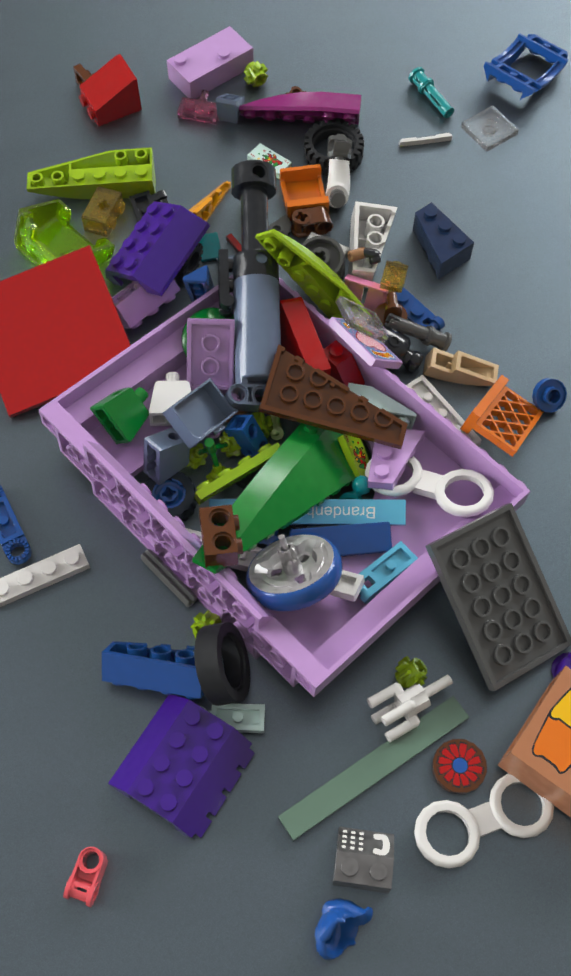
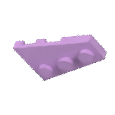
M406 429L401 449L374 442L368 488L393 490L403 474L407 462L414 456L418 444L423 441L425 431Z

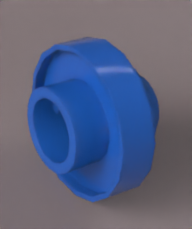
M545 378L539 381L532 394L534 405L541 411L550 413L558 411L565 403L567 396L564 384L554 378Z

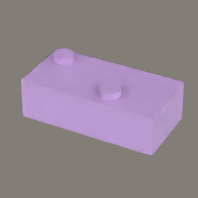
M229 26L168 59L169 79L192 101L243 73L247 64L254 62L253 47Z

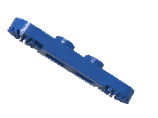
M0 485V544L8 560L13 564L20 565L30 559L32 551ZM16 547L25 548L24 554H21L22 556L19 555V557L12 556V551Z

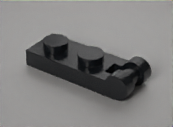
M219 249V314L228 318L233 313L234 297L229 294L233 293V279L229 278V273L233 272V259H228V249Z

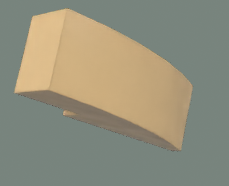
M433 347L426 355L423 375L464 385L493 386L497 381L499 365L459 350L453 355Z

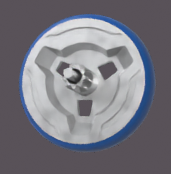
M281 534L278 536L279 540L267 545L256 554L247 569V587L255 599L267 609L289 612L310 607L327 597L340 581L343 564L338 549L326 538L313 534H298L288 537Z

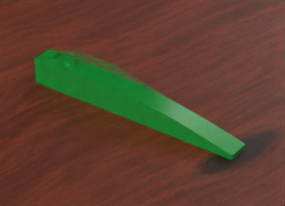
M301 423L266 462L232 505L233 515L238 514L240 531H236V538H242L243 552L247 550L250 552L257 547V543L263 539L268 540L274 536L275 531L280 528L283 530L307 514L310 508L315 505L319 506L325 501V498L331 494L334 496L340 492L343 486L346 485L348 487L352 484L356 476L349 466L338 441V437L344 434ZM365 448L369 460H371L372 456L370 452ZM218 523V524H217V526H223V525H225V524H223V523ZM202 545L193 557L192 562L205 568ZM220 546L218 549L226 550L228 547ZM215 565L208 566L205 569L217 574L226 567Z

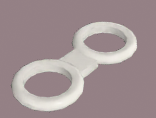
M414 456L407 462V465L413 472L409 481L396 485L393 490L372 488L384 496L392 497L407 495L413 491L414 494L435 499L445 512L465 518L478 516L486 511L494 498L492 484L483 474L474 470L458 469L450 471L445 475H440L423 470L420 462ZM371 460L366 465V477H369ZM467 480L476 483L482 489L484 496L474 505L461 506L451 502L446 497L445 489L455 481Z
M508 773L494 784L490 792L489 802L467 809L460 803L443 800L433 802L423 808L415 824L414 835L416 844L424 858L434 865L448 869L461 867L473 859L479 849L480 838L501 829L511 836L520 838L538 836L547 830L553 819L554 805L538 795L542 803V814L536 823L522 826L509 820L502 809V793L510 785L523 783ZM447 812L455 814L466 825L469 835L468 843L464 851L458 855L447 856L440 854L428 842L426 835L427 823L437 813Z

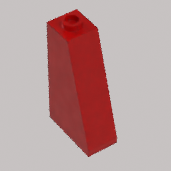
M302 297L280 300L281 346L285 347L286 351L292 355L304 359V362L313 368L320 369L330 375L331 366Z

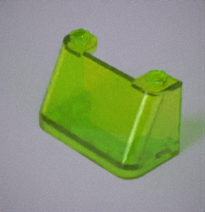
M60 199L19 208L14 243L16 248L36 266L88 245L91 246L97 263L101 266L112 257L115 245L106 238L98 239L95 245H93L70 225L71 211Z

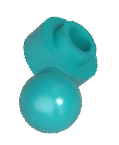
M363 475L357 476L352 482L353 491L344 493L339 499H362L361 495L367 494L371 490V488H368V477Z

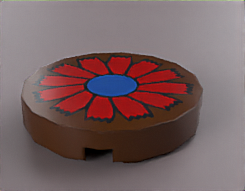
M452 739L444 742L437 749L433 758L432 772L437 783L444 790L450 793L466 795L475 791L483 783L487 773V762L483 752L474 743L465 739Z

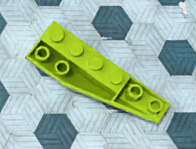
M152 147L110 150L27 173V192L48 196L100 200L125 199L148 190L151 195L156 193Z
M275 229L256 234L255 238L264 249L270 253L329 319L336 317L360 322L371 320L372 315L340 277L308 248Z

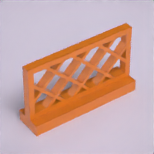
M501 375L474 408L460 429L466 434H469L472 429L513 457L543 412L505 385L509 379ZM492 416H496L498 420H494Z

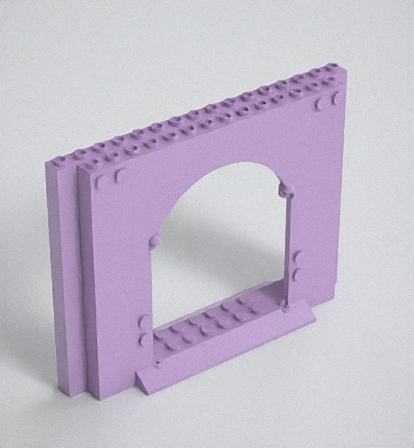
M279 278L280 300L301 297L297 291H293ZM217 285L41 407L39 414L42 424L57 438L60 451L91 482L93 494L123 525L179 577L207 610L219 615L222 623L231 622L237 627L242 635L247 651L256 660L262 655L292 687L300 683L315 697L440 581L425 547L426 545L505 504L512 503L516 511L525 503L530 490L522 481L512 476L503 465L493 460L484 449L474 444L469 436L461 433L454 427L450 420L435 411L431 404L426 403L413 389L403 384L395 374L390 373L386 368L370 367L328 325L330 319L325 318L312 304L307 303L303 299L323 349L337 340L353 355L365 385L374 387L417 414L412 430L425 431V437L418 444L414 457L420 462L422 469L440 475H445L450 471L458 469L474 470L483 474L491 482L494 489L493 502L486 511L478 516L465 518L445 512L435 499L414 494L413 491L407 495L397 497L384 496L375 491L373 499L406 500V526L390 525L392 547L402 541L418 559L368 604H365L360 599V594L355 602L328 595L320 602L304 609L289 612L273 611L261 605L237 581L236 574L230 568H224L217 574H214L193 563V557L202 546L200 538L195 533L190 534L185 529L182 520L177 516L173 517L168 512L164 502L160 499L156 500L152 496L150 489L144 483L140 484L134 478V476L144 470V438L172 428V426H150L148 416L131 442L116 444L90 410V407L119 389L131 387L135 391L138 387H141L149 395L143 402L149 411L155 382L165 381L166 373L177 372L180 375V381H187V357L181 343L182 330L187 322V318H190L197 311L205 308H219ZM220 390L223 396L227 392L226 390ZM231 393L234 400L240 401V397L237 394ZM364 440L372 456L374 442ZM407 464L396 485L404 484L412 477V469ZM467 480L455 481L445 489L446 497L451 502L461 506L474 505L484 496L482 489L476 483ZM385 553L341 556L343 570L359 574ZM369 580L364 582L367 588L372 586Z

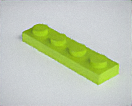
M277 442L271 446L268 443L258 450L259 454L251 458L248 455L238 462L239 466L232 470L226 468L217 474L218 478L211 483L209 480H206L198 485L194 495L199 505L263 467L278 450L280 444Z

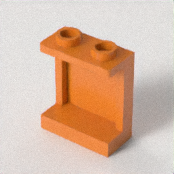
M320 164L280 169L281 192L285 212L290 221H292L293 212L298 209L325 206L329 212L328 196H325Z

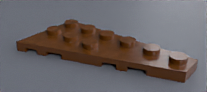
M278 344L259 412L397 449L402 448L408 425L385 409H379L371 404L364 396H358L350 391L349 387L327 373L308 365L301 357L287 352L285 347Z

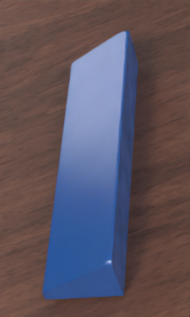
M208 265L183 277V282L191 302H194L214 288Z
M390 522L292 529L289 533V536L313 534L326 538L335 545L341 556L386 553L392 548Z

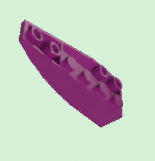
M333 92L281 94L240 105L239 111L247 119H255L256 116L263 117V119L273 121L275 118H282L286 122L303 120L307 124H314L315 121L320 122L322 120L325 123L328 120L336 122V119H341V123L346 121L348 126L351 124L359 125L361 95Z

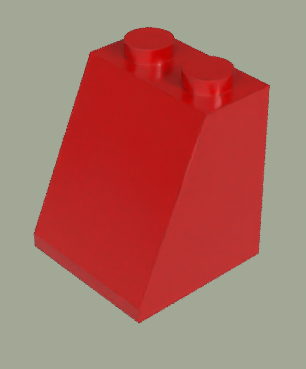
M121 54L113 57L80 85V102L83 107H87L90 119H94L98 126L142 110L137 78Z

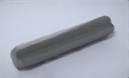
M151 549L142 553L141 560L186 607H191L197 601V596Z

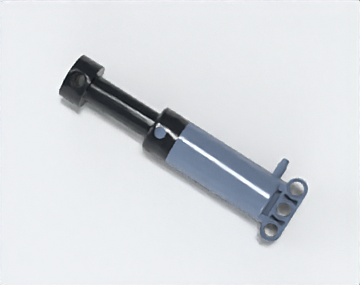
M247 160L235 164L231 169V194L234 198L241 201L242 251L233 257L235 384L230 386L224 397L233 408L239 411L259 412L261 402H258L254 395L263 397L278 344L281 345L279 264L255 238L256 234L268 231V200L276 195V169L266 161ZM231 393L237 394L240 397V401L234 400Z

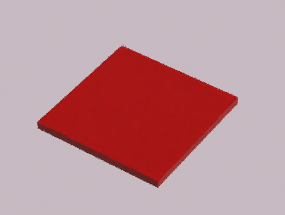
M90 245L0 281V394L10 418L49 403L131 346Z

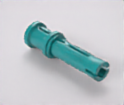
M422 67L412 70L408 77L409 81L418 87L420 94L428 97L444 118H449L455 109L435 88L433 79L426 76Z

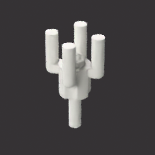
M447 674L425 688L420 684H414L406 690H403L401 684L394 683L367 699L369 706L374 708L394 696L395 702L372 714L371 718L376 725L383 722L385 726H388L403 716L405 717L406 721L385 733L387 740L392 742L418 727L420 720L417 714L431 706L429 697L453 684V681Z

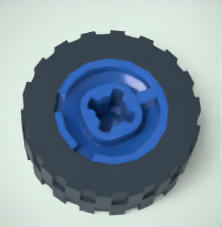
M177 472L160 485L151 478L145 483L150 489L152 496L156 500L160 499L168 508V512L173 517L177 516L182 521H186L194 513V508L197 505L194 498L195 486L194 483L192 484V480L185 476L183 472Z

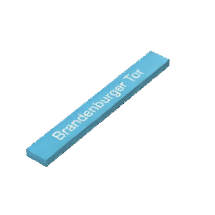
M209 499V507L233 505L236 499ZM325 499L322 504L313 506L307 514L290 525H352L390 522V525L406 526V500Z

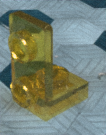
M386 261L380 288L402 293L408 265H404L399 261Z

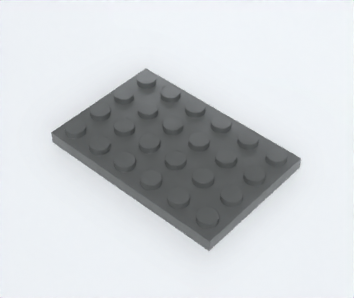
M512 503L505 504L425 546L489 691L498 690L571 646V636Z

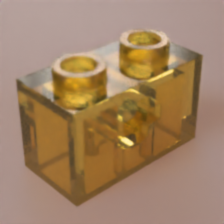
M100 186L97 187L81 217L86 232L109 237L111 231L116 228L118 217L125 210L122 193Z

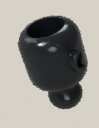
M381 325L375 330L373 334L403 362L402 364L408 371L415 372L419 368L423 356L420 352L409 349L411 345L409 337L386 325Z

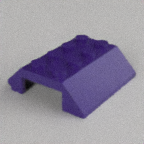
M153 201L148 206L141 220L136 223L132 233L124 240L120 250L110 260V264L105 269L106 278L118 286L123 285L120 278L137 281L148 293L162 296L209 229V223L181 205Z
M171 694L167 696L108 784L173 824L175 829L187 837L192 838L195 834L202 838L212 822L206 815L209 813L216 816L227 798L221 793L222 790L231 792L241 776V773L236 768L239 766L245 769L255 753L250 749L252 743L234 727L191 700Z

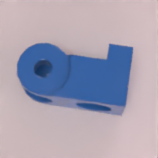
M233 415L224 429L228 437L235 438L245 456L250 455L251 458L259 454L258 450L268 444L267 438L253 415Z

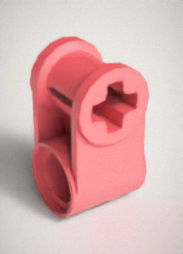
M87 847L80 852L64 890L63 897L65 899H70L71 897L85 902L87 907L91 908L93 906L108 864L107 856L104 852L96 847ZM92 854H98V865L93 869H88V857ZM77 888H83L87 890V892L77 890Z

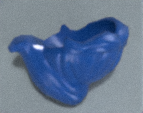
M341 898L327 901L322 907V916L315 928L316 949L320 956L325 960H332L340 956L347 947L354 946L356 944L355 938L360 925L367 924L372 919L373 908L367 907L363 909L354 902Z

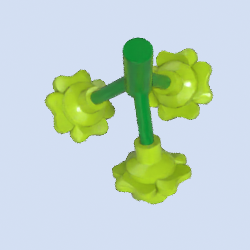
M225 431L223 436L219 438L220 444H215L212 438H207L204 441L206 448L203 447L202 443H199L190 449L189 463L186 467L191 466L193 469H197L200 465H205L206 461L204 458L208 454L211 455L213 469L206 475V479L210 483L218 478L217 474L226 469L225 466L218 462L216 456L217 449H220L221 452H226L227 457L233 455L240 456L241 447L235 438L228 437Z

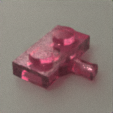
M207 90L201 91L199 99L182 97L177 111L178 118L217 124L216 102L207 101L209 96Z

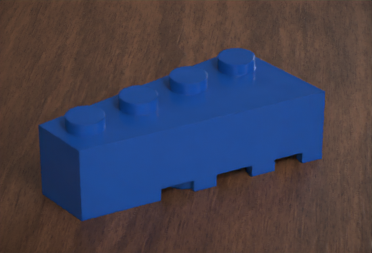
M113 641L102 651V681L111 682L116 686H133L139 690L160 691L165 695H182L188 699H201L204 696L195 667V646H187L183 650H174L170 644H161L148 648L147 643Z

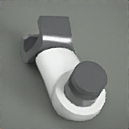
M344 134L332 135L328 138L327 156L334 157V159H329V175L325 195L328 196L329 205L334 208L344 206L348 201L350 193L349 161L344 159H351L352 140Z

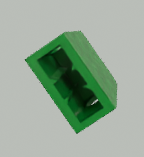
M131 387L119 389L91 406L90 410L116 444L129 443L149 416V411L143 404L149 395L141 387H138L135 391Z

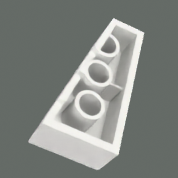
M356 201L351 216L349 251L365 247L377 249L382 254L397 207ZM369 257L353 262L349 261V274L372 281L378 263L371 265Z

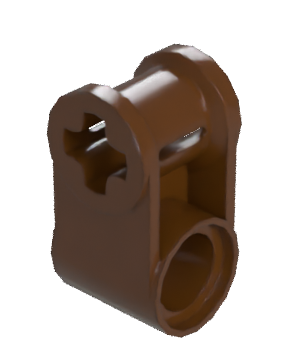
M325 206L298 209L292 214L293 224L291 226V233L295 237L304 238L309 236L311 232L323 235L330 232L333 228L328 209Z

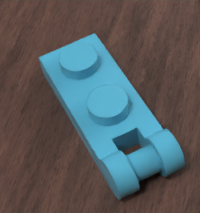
M400 541L359 573L364 575L365 582L369 580L372 584L369 588L363 584L359 593L361 595L360 599L365 604H368L378 593L416 561L418 557Z

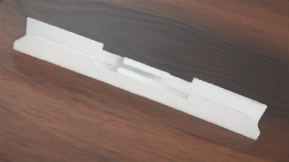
M444 133L421 138H403L400 140L399 146L451 141L452 134Z

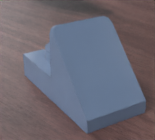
M227 93L217 97L218 119L220 121L237 123L239 106L244 104L245 97Z

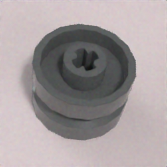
M315 236L301 244L323 260L343 281L345 277L344 252L341 245L335 239L327 236Z

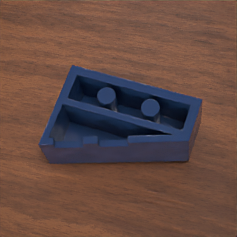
M432 202L415 212L413 231L422 249H425L428 261L433 265L438 280L471 259L474 242Z

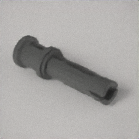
M390 313L385 322H389L385 323L387 327L415 337L426 346L432 345L442 351H446L451 344L452 334L440 332L434 326L425 327L393 313Z

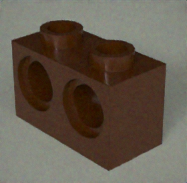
M232 505L199 508L205 568L215 565H222L223 567L238 565V555L243 554L242 538H236V531H240L238 514L233 515ZM217 523H223V524H225V525H223V526H217V525H215V524H217ZM226 546L228 549L220 550L218 547Z

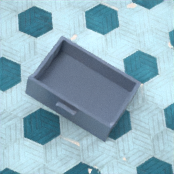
M209 378L162 414L190 449L211 432L216 435L225 428L222 424L239 410L229 404L211 378Z

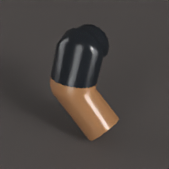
M362 247L347 252L350 262L368 257L371 265L381 262L379 255L381 253L377 249Z

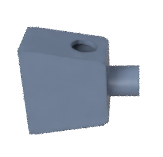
M173 427L144 438V473L158 485L168 480L189 463L190 449Z

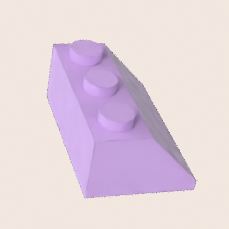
M173 279L165 293L159 296L148 293L137 281L131 282L112 297L123 327L135 329L143 323V318L147 315H154L159 311L160 305L176 298L175 294L180 291V288Z

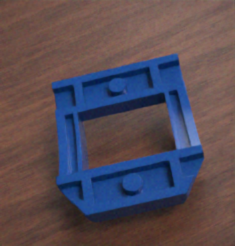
M518 34L515 41L504 52L493 58L491 63H484L483 67L487 82L496 77L498 82L512 86V89L516 92H522L521 100L544 88L561 72L568 63V52L536 34H528L527 37ZM526 48L533 54L545 57L547 62L554 63L546 73L536 80L510 67Z

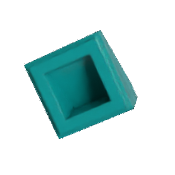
M218 233L204 234L199 242L203 246L201 262L216 260L219 249H221Z

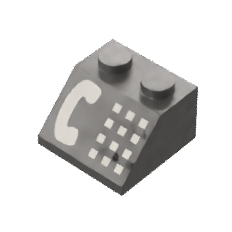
M339 826L332 885L389 893L392 887L394 865V834Z

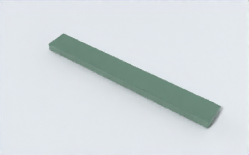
M454 696L450 697L421 717L418 727L392 742L386 741L280 814L278 819L294 842L469 719L468 714Z

